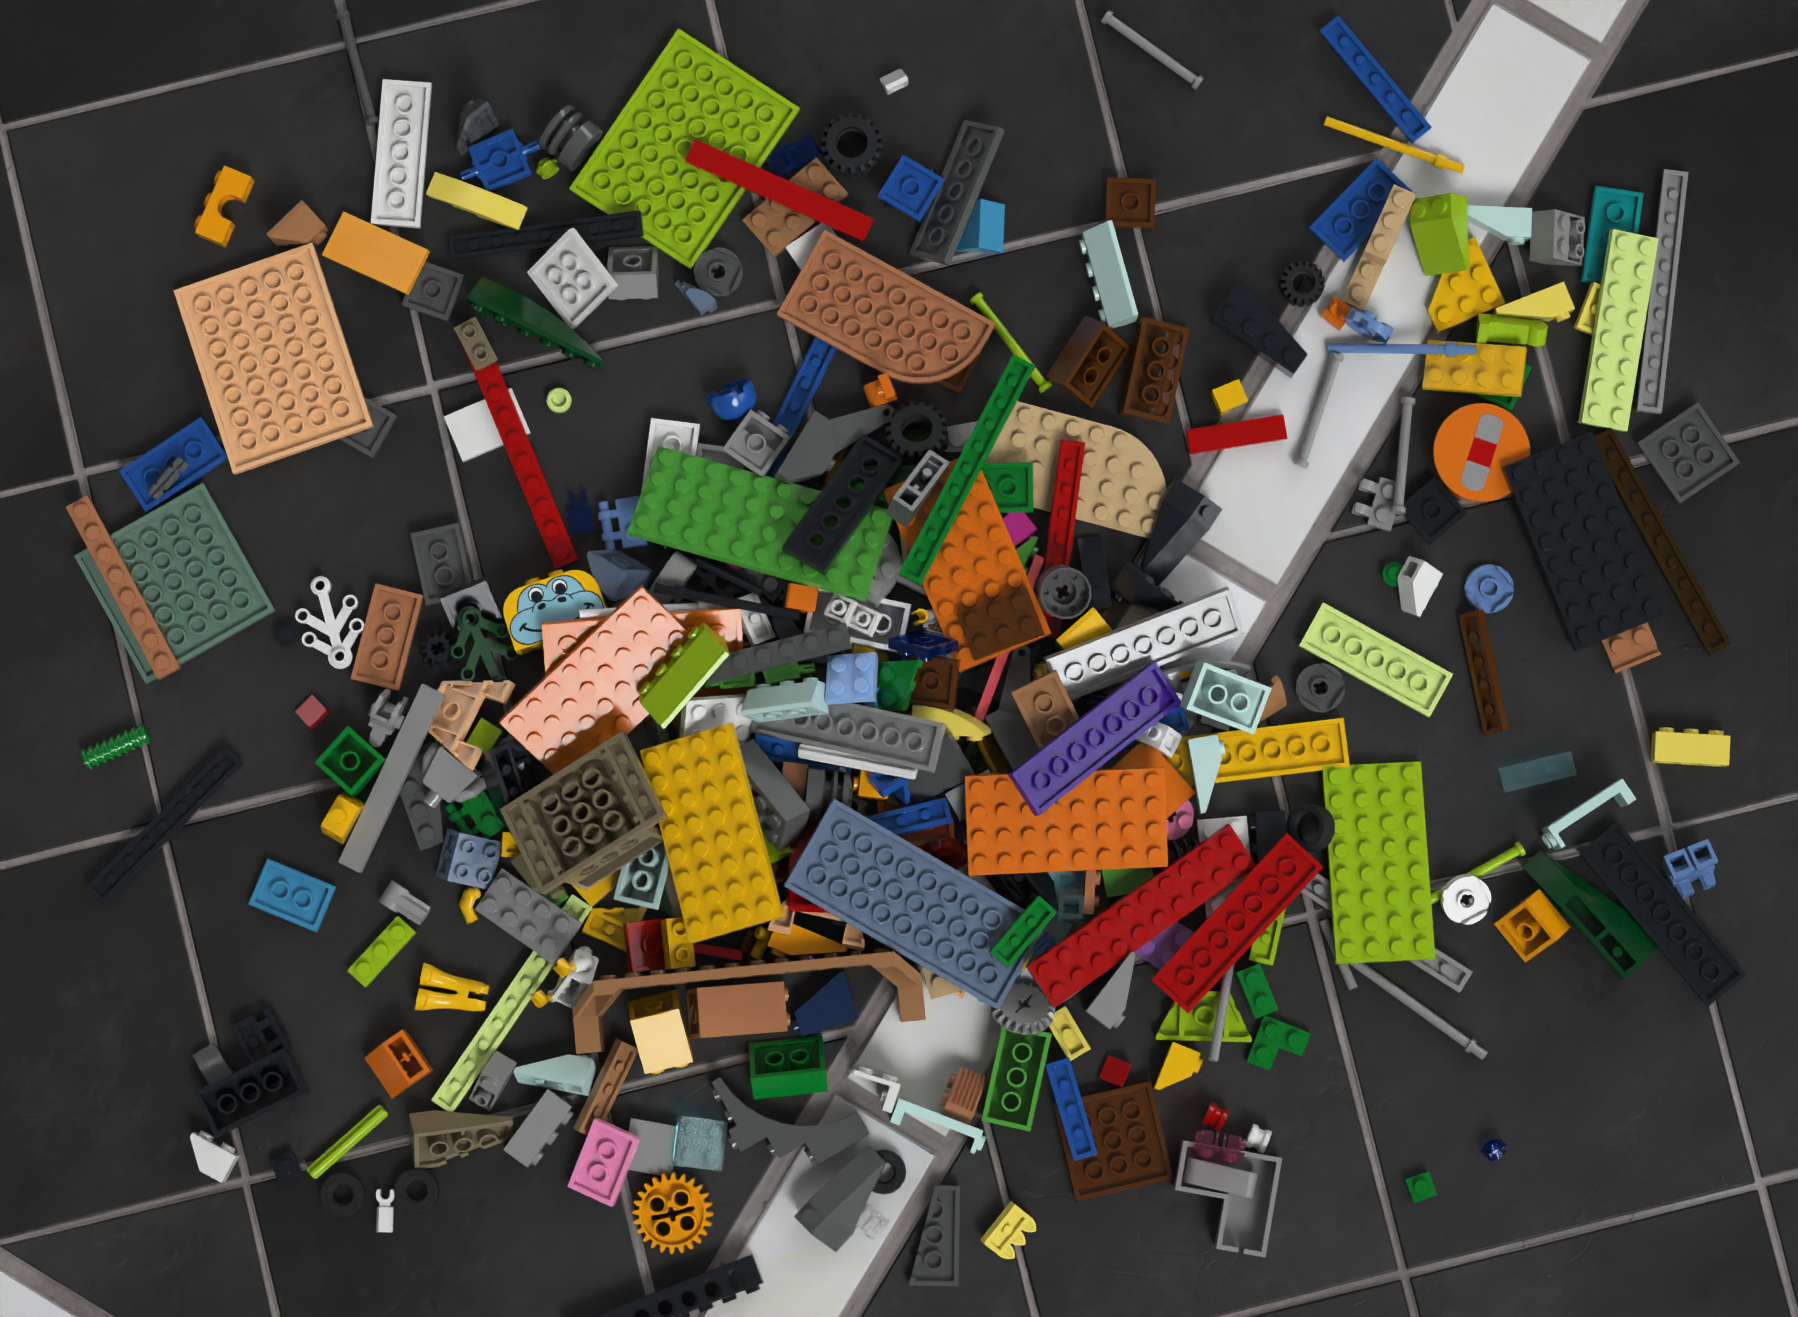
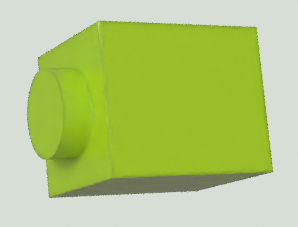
M481 718L466 743L480 748L483 751L480 756L482 758L483 755H486L487 751L497 746L505 732Z

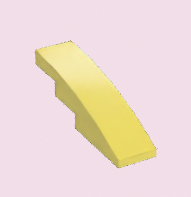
M437 172L434 173L426 195L431 198L449 203L453 207L474 213L480 218L519 230L528 209L526 206Z

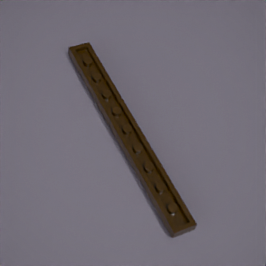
M1610 428L1595 436L1617 493L1706 653L1709 656L1732 644L1613 429Z

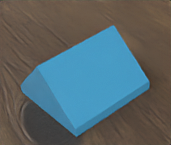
M977 199L955 252L1003 254L1005 204Z

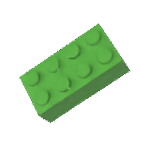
M1003 1027L1001 1028L981 1121L1031 1131L1051 1041V1033L1042 1031L1036 1034L1024 1035L1011 1032Z

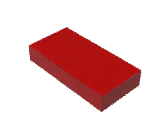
M699 943L693 945L694 953L743 960L744 952L741 950Z

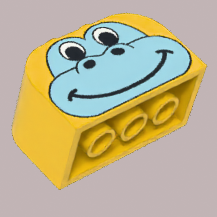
M562 569L556 570L548 574L549 578L539 580V577L525 581V586L519 587L509 594L504 603L503 614L514 649L520 656L543 648L541 622L579 619V610L608 608L603 592L600 591L598 583L590 574L580 570H570L567 572H563Z

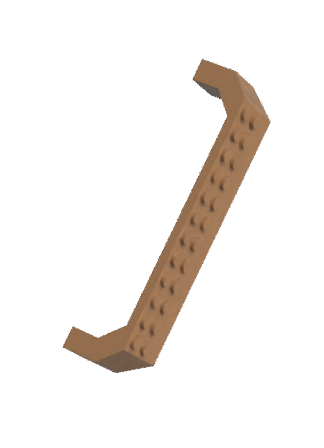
M889 948L874 949L873 954H864V951H850L849 956L840 957V953L824 954L822 959H815L814 955L799 956L800 961L791 962L790 958L774 959L775 963L766 964L765 960L749 961L750 966H741L740 962L727 963L725 968L716 969V965L700 966V971H691L690 967L676 968L675 973L667 974L666 970L650 971L649 976H642L640 972L626 973V978L618 979L617 975L600 976L601 980L593 981L572 1008L576 1054L605 1051L602 1016L625 989L871 965L898 988L901 1022L926 1020L922 975L894 951L889 952Z

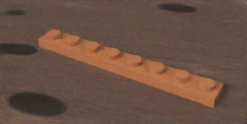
M87 495L66 507L157 679L161 680L181 669L90 497Z

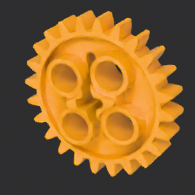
M676 1172L672 1173L671 1179H668L666 1173H663L662 1181H659L655 1176L652 1178L653 1186L647 1182L644 1184L647 1192L641 1190L638 1192L642 1200L634 1201V1204L639 1206V1209L633 1210L632 1214L639 1215V1218L633 1224H641L637 1234L645 1232L646 1236L643 1242L651 1239L652 1249L659 1244L661 1253L666 1247H669L670 1254L674 1253L676 1247H678L680 1253H683L685 1245L689 1249L694 1248L693 1240L699 1244L702 1242L699 1234L707 1236L709 1233L704 1226L712 1225V1222L707 1220V1217L713 1216L714 1212L708 1211L707 1208L713 1202H705L709 1192L701 1194L700 1190L703 1184L695 1187V1178L687 1182L685 1173L680 1179H677ZM677 1192H685L688 1195V1203L680 1204L676 1200ZM658 1197L663 1200L664 1208L662 1210H657L653 1207V1198ZM690 1206L695 1208L693 1211L679 1213L675 1219L672 1215L656 1220L652 1219L653 1215L667 1213L671 1210V1207H673L674 1211ZM684 1216L693 1218V1228L688 1229L683 1226L682 1218ZM660 1222L669 1224L670 1232L668 1234L659 1232L658 1224Z

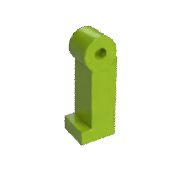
M1478 313L1475 332L1476 342L1479 344H1487V341L1543 346L1546 343L1548 325L1538 320Z

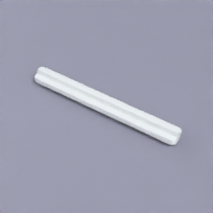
M800 744L798 749V757L802 759L908 779H915L918 773V769L812 745Z

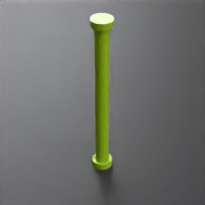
M980 292L971 298L970 303L972 305L975 304L984 317L996 323L994 330L1011 352L1033 364L983 300V294ZM1035 367L1031 378L1038 385V391L1042 394L1052 386V383L1050 381L1047 382Z
M1518 841L1514 843V847L1466 874H1473L1479 878L1518 855L1524 856L1526 852ZM1442 887L1431 893V904L1441 899L1440 891Z

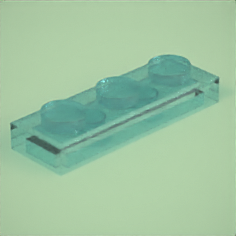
M1571 751L1498 769L1504 793L1577 775Z

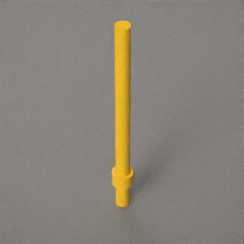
M1329 116L1326 117L1324 125L1432 163L1434 164L1433 167L1441 170L1446 168L1460 174L1463 173L1464 164L1447 159L1448 156L1441 153L1436 155Z

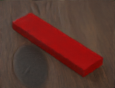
M1284 414L1186 430L1190 455L1288 439Z

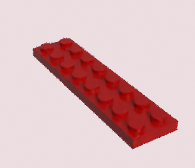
M1285 833L1151 980L1184 1011L1189 1013L1320 872L1323 866L1291 836Z

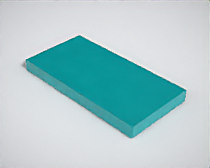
M1602 186L1594 187L1580 283L1591 284L1596 282L1601 285L1609 230L1615 229L1638 234L1644 193Z

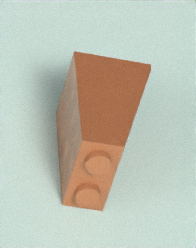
M784 981L685 990L689 1039L788 1031L787 1026H790V1014L786 1011L785 1001H788V989L786 986L784 987Z

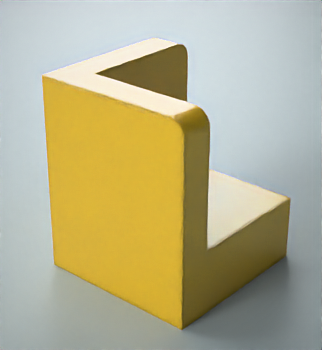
M1239 379L1213 389L1210 393L1220 416L1229 413L1230 409L1245 404L1248 401Z

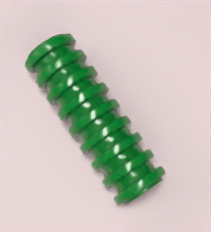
M140 723L137 728L133 726L130 731L124 730V734L117 733V737L111 736L108 741L104 739L101 744L97 742L94 747L92 745L88 746V750L82 749L81 756L86 767L91 770L94 768V765L100 766L101 762L107 763L108 759L114 760L115 756H122L123 752L127 754L130 749L134 751L137 746L141 748L144 743L150 744L151 739L146 727Z

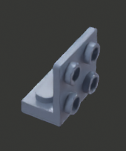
M447 828L435 876L446 881L488 890L494 880L501 852V842Z

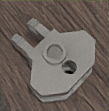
M386 688L379 695L377 701L372 704L368 713L370 717L368 726L372 727L368 741L373 747L381 746L396 729H401L406 718L404 714L409 705V698L403 697L401 702L394 705L389 702L391 690Z

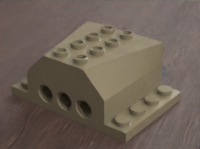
M623 731L500 809L540 893L544 895L565 882L584 890L591 888L663 842L661 830L656 824L668 817L626 733Z

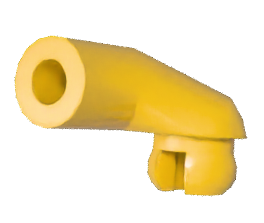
M478 887L466 888L459 902V907L467 924L478 920L473 908L475 900L481 897Z

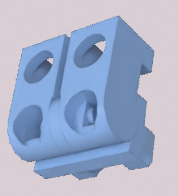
M1706 839L1688 846L1686 851L1683 848L1664 856L1662 868L1668 882L1684 899L1695 893L1690 882L1699 880L1703 890L1716 885L1713 872L1715 869L1714 865L1718 863V859L1709 840Z

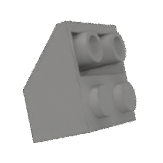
M1556 209L1532 212L1529 261L1547 265L1583 266L1585 217Z

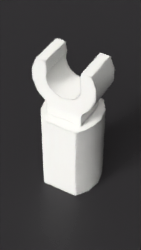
M377 1189L376 1199L380 1204L377 1207L376 1232H393L394 1207H391V1202L395 1199L394 1189L390 1190V1197L388 1199H384L381 1195L382 1190Z

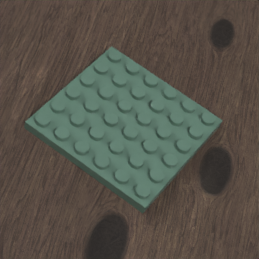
M204 483L110 535L179 665L184 664L276 611ZM88 548L74 555L144 682L148 684L154 681L157 677Z

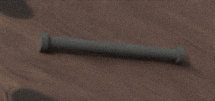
M341 11L336 13L335 17L336 20H339L367 118L365 124L366 126L376 125L379 123V117L376 116L348 19L350 13L349 11Z

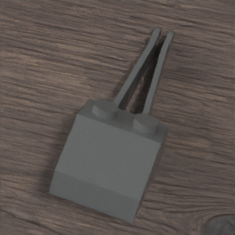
M885 404L830 420L814 411L773 478L785 484L794 483L802 485L818 481L821 475L826 477L836 462L833 457L855 444L862 434L867 436L887 424L888 418H892L894 408L891 405ZM886 411L888 416H884L883 412Z
M1026 645L1013 650L999 708L984 719L986 725L991 728V735L1010 771H1013L1039 750L1011 691L1031 682L1030 649ZM1020 650H1023L1025 652V655L1019 656L1018 652Z

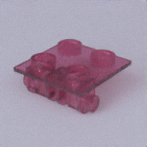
M1203 1129L1201 1132L1196 1131L1195 1141H1198L1199 1145L1195 1144L1191 1149V1153H1195L1196 1158L1210 1160L1211 1157L1221 1158L1220 1162L1235 1164L1236 1161H1240L1244 1157L1245 1153L1240 1152V1149H1245L1246 1140L1241 1139L1242 1136L1229 1135L1227 1148H1225L1227 1134L1224 1133L1220 1148L1217 1147L1219 1132H1216L1214 1146H1212L1214 1132Z

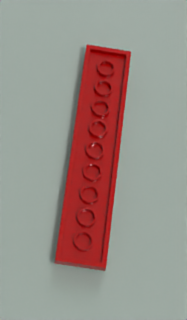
M1226 824L1169 864L1168 867L1159 871L1028 963L1025 967L1051 1006L1055 1008L1125 959L1131 951L1135 952L1250 871L1256 864L1231 825Z

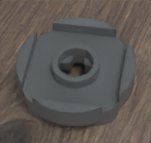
M718 247L707 252L705 251L698 257L694 266L696 284L700 290L709 293L712 297H728L738 289L742 282V265L736 254L726 248ZM721 266L725 275L716 279L712 270L713 268L718 269Z
M1326 663L1308 666L1299 674L1296 680V697L1300 704L1311 712L1325 713L1337 707L1344 697L1343 677L1335 667ZM1324 682V688L1327 690L1326 693L1316 694V688L1313 686L1314 683L1320 684Z

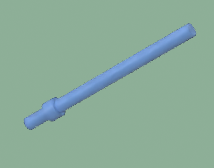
M1446 342V344L1328 343V353L1446 354V357H1456L1457 354L1476 355V345H1457V342Z

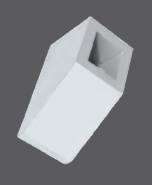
M1409 556L1397 577L1401 610L1420 617L1435 588L1438 586L1443 573L1426 561Z
M202 1130L200 1133L193 1132L190 1139L199 1171L221 1183L226 1182L240 1155L234 1153L236 1149L227 1143L217 1144L213 1141L214 1137Z

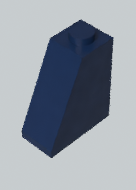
M845 971L839 972L794 1012L796 1018L792 1019L795 1033L800 1032L801 1036H806L859 1019Z

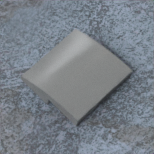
M631 1118L628 1132L641 1137L629 1170L660 1176L666 1173L667 1177H671L680 1127Z

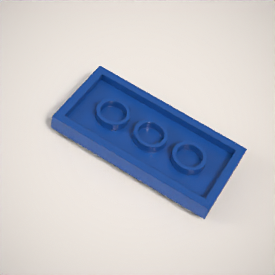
M1376 158L1309 227V230L1339 259L1345 262L1372 234L1393 185L1395 184L1410 192L1412 190Z
M200 417L119 472L145 512L148 513L227 461L228 457L204 419ZM177 457H181L188 464V468L183 473H179L178 479L167 490L163 491L164 494L159 499H154L148 493V489L152 484L157 483L156 480L169 466H173L172 463Z

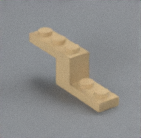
M1395 184L1393 185L1342 298V301L1347 305L1362 312L1365 310L1415 199V193Z

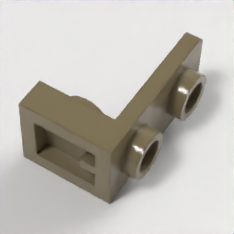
M476 316L454 327L476 371L498 360Z

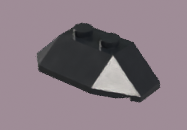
M507 741L486 752L482 774L496 816L512 835L500 809L542 782L533 755L529 751Z
M1047 872L984 875L997 894L1024 910L1037 895L1044 899L1053 909L1058 910L1055 884Z

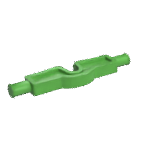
M797 662L762 672L765 683L773 685L782 681L800 679L801 674L815 673L814 662L799 664ZM756 673L711 685L707 684L706 681L704 685L705 688L720 686L723 690L753 688L756 685Z

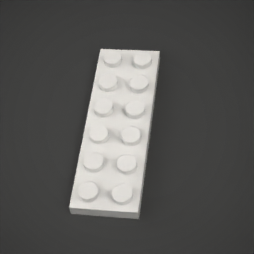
M383 79L371 213L372 225L421 228L432 83L388 79Z

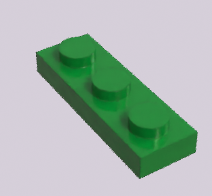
M1037 895L988 952L1009 969L1055 916L1057 911Z

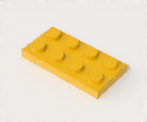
M1428 340V344H1446V342H1451ZM1457 342V345H1476V355L1457 354L1456 357H1446V354H1426L1423 390L1522 396L1527 354L1526 347Z

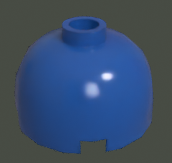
M746 378L722 386L723 389L720 393L717 394L714 390L706 396L707 402L716 416L724 420L734 419L735 423L743 421L750 409L753 410L757 399L752 379L747 381Z

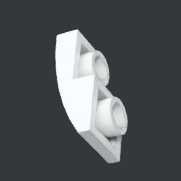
M836 593L833 594L824 613L825 616L839 623H846L848 627L870 637H873L883 616L877 611Z

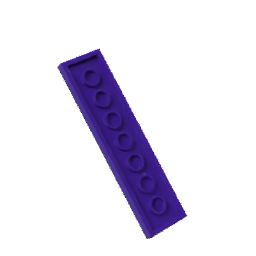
M1151 662L1016 767L1008 776L1034 816H1038L1182 702L1157 663Z

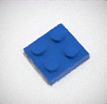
M902 155L878 194V198L920 223L944 184L945 179Z

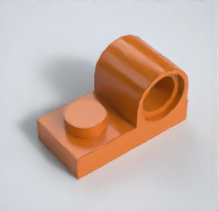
M888 373L879 375V380L863 386L870 408L899 402Z

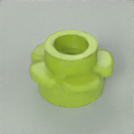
M549 157L542 159L537 164L536 173L541 175L543 179L552 177L559 171V167L556 164L558 161L556 159L551 160Z

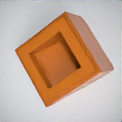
M788 583L785 608L798 610L802 613L815 612L818 588Z

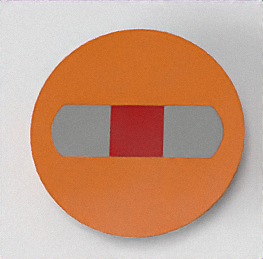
M1486 403L1466 405L1449 415L1440 426L1433 447L1434 464L1438 475L1450 493L1462 501H1493L1508 495L1511 492L1501 468L1530 456L1528 436L1518 419L1507 410Z

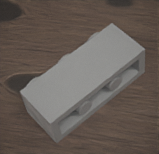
M547 1089L503 1150L526 1167H530L531 1164L536 1166L544 1155L541 1150L546 1144L551 1146L559 1135L556 1132L561 1123L566 1125L574 1113L571 1110L574 1106L551 1089Z

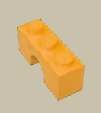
M225 165L222 171L219 170L214 178V184H216L214 190L206 196L204 201L206 208L203 214L197 217L194 224L195 233L199 237L226 248L235 225L232 221L222 217V207L230 200L246 203L255 182L253 178Z

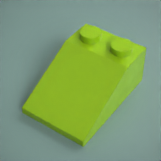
M1447 193L1414 199L1409 210L1410 226L1425 276L1469 270L1467 197Z

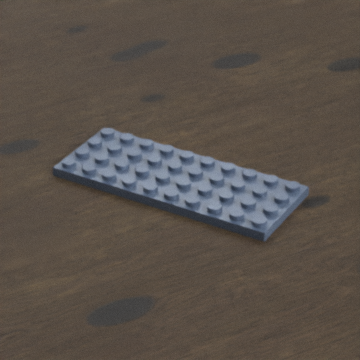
M833 798L783 884L787 889L997 1010L1002 1005L1044 930L1043 928L1009 969L1006 968L988 951L1024 911L1023 908Z

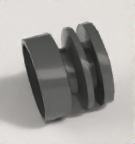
M567 105L550 120L538 144L543 149L549 147L548 153L551 155L556 154L562 149L558 160L573 171L594 150L602 137L603 130L590 120L580 126L583 114L580 112L575 114V108Z
M1053 565L1045 569L1038 576L1034 586V594L1040 607L1046 613L1060 619H1072L1081 615L1087 609L1092 598L1091 586L1087 577L1079 570L1066 565ZM1064 586L1066 594L1058 596L1056 588Z
M808 768L805 804L810 809L808 820L820 821L823 810L827 809L832 798L851 808L853 795L851 772L845 771L843 782H838V770H835L831 781H827L825 769Z

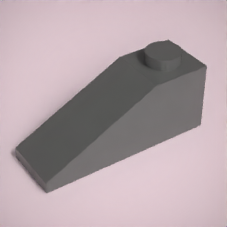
M929 449L892 498L886 515L907 528L948 468L950 462Z

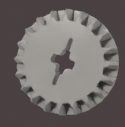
M1021 980L1018 984L1013 983L999 1010L991 1007V1012L994 1019L1003 1028L1017 1034L1030 1035L1042 1032L1050 1026L1054 1019L1055 1008L1051 1006L1039 987H1034L1032 982L1029 985L1024 984ZM1028 1004L1027 1008L1024 1007L1018 1011L1019 1005Z

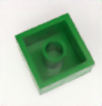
M347 726L318 758L315 764L346 792L356 797L380 771L386 758L353 728Z

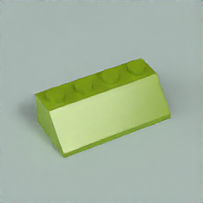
M704 622L699 627L695 626L687 636L689 639L683 646L680 644L674 649L671 654L672 659L667 664L663 663L655 672L656 677L651 683L646 682L639 691L640 704L664 729L729 656L726 640Z

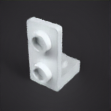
M1156 722L1135 740L1147 744L1163 755L1172 758L1182 735L1171 727Z

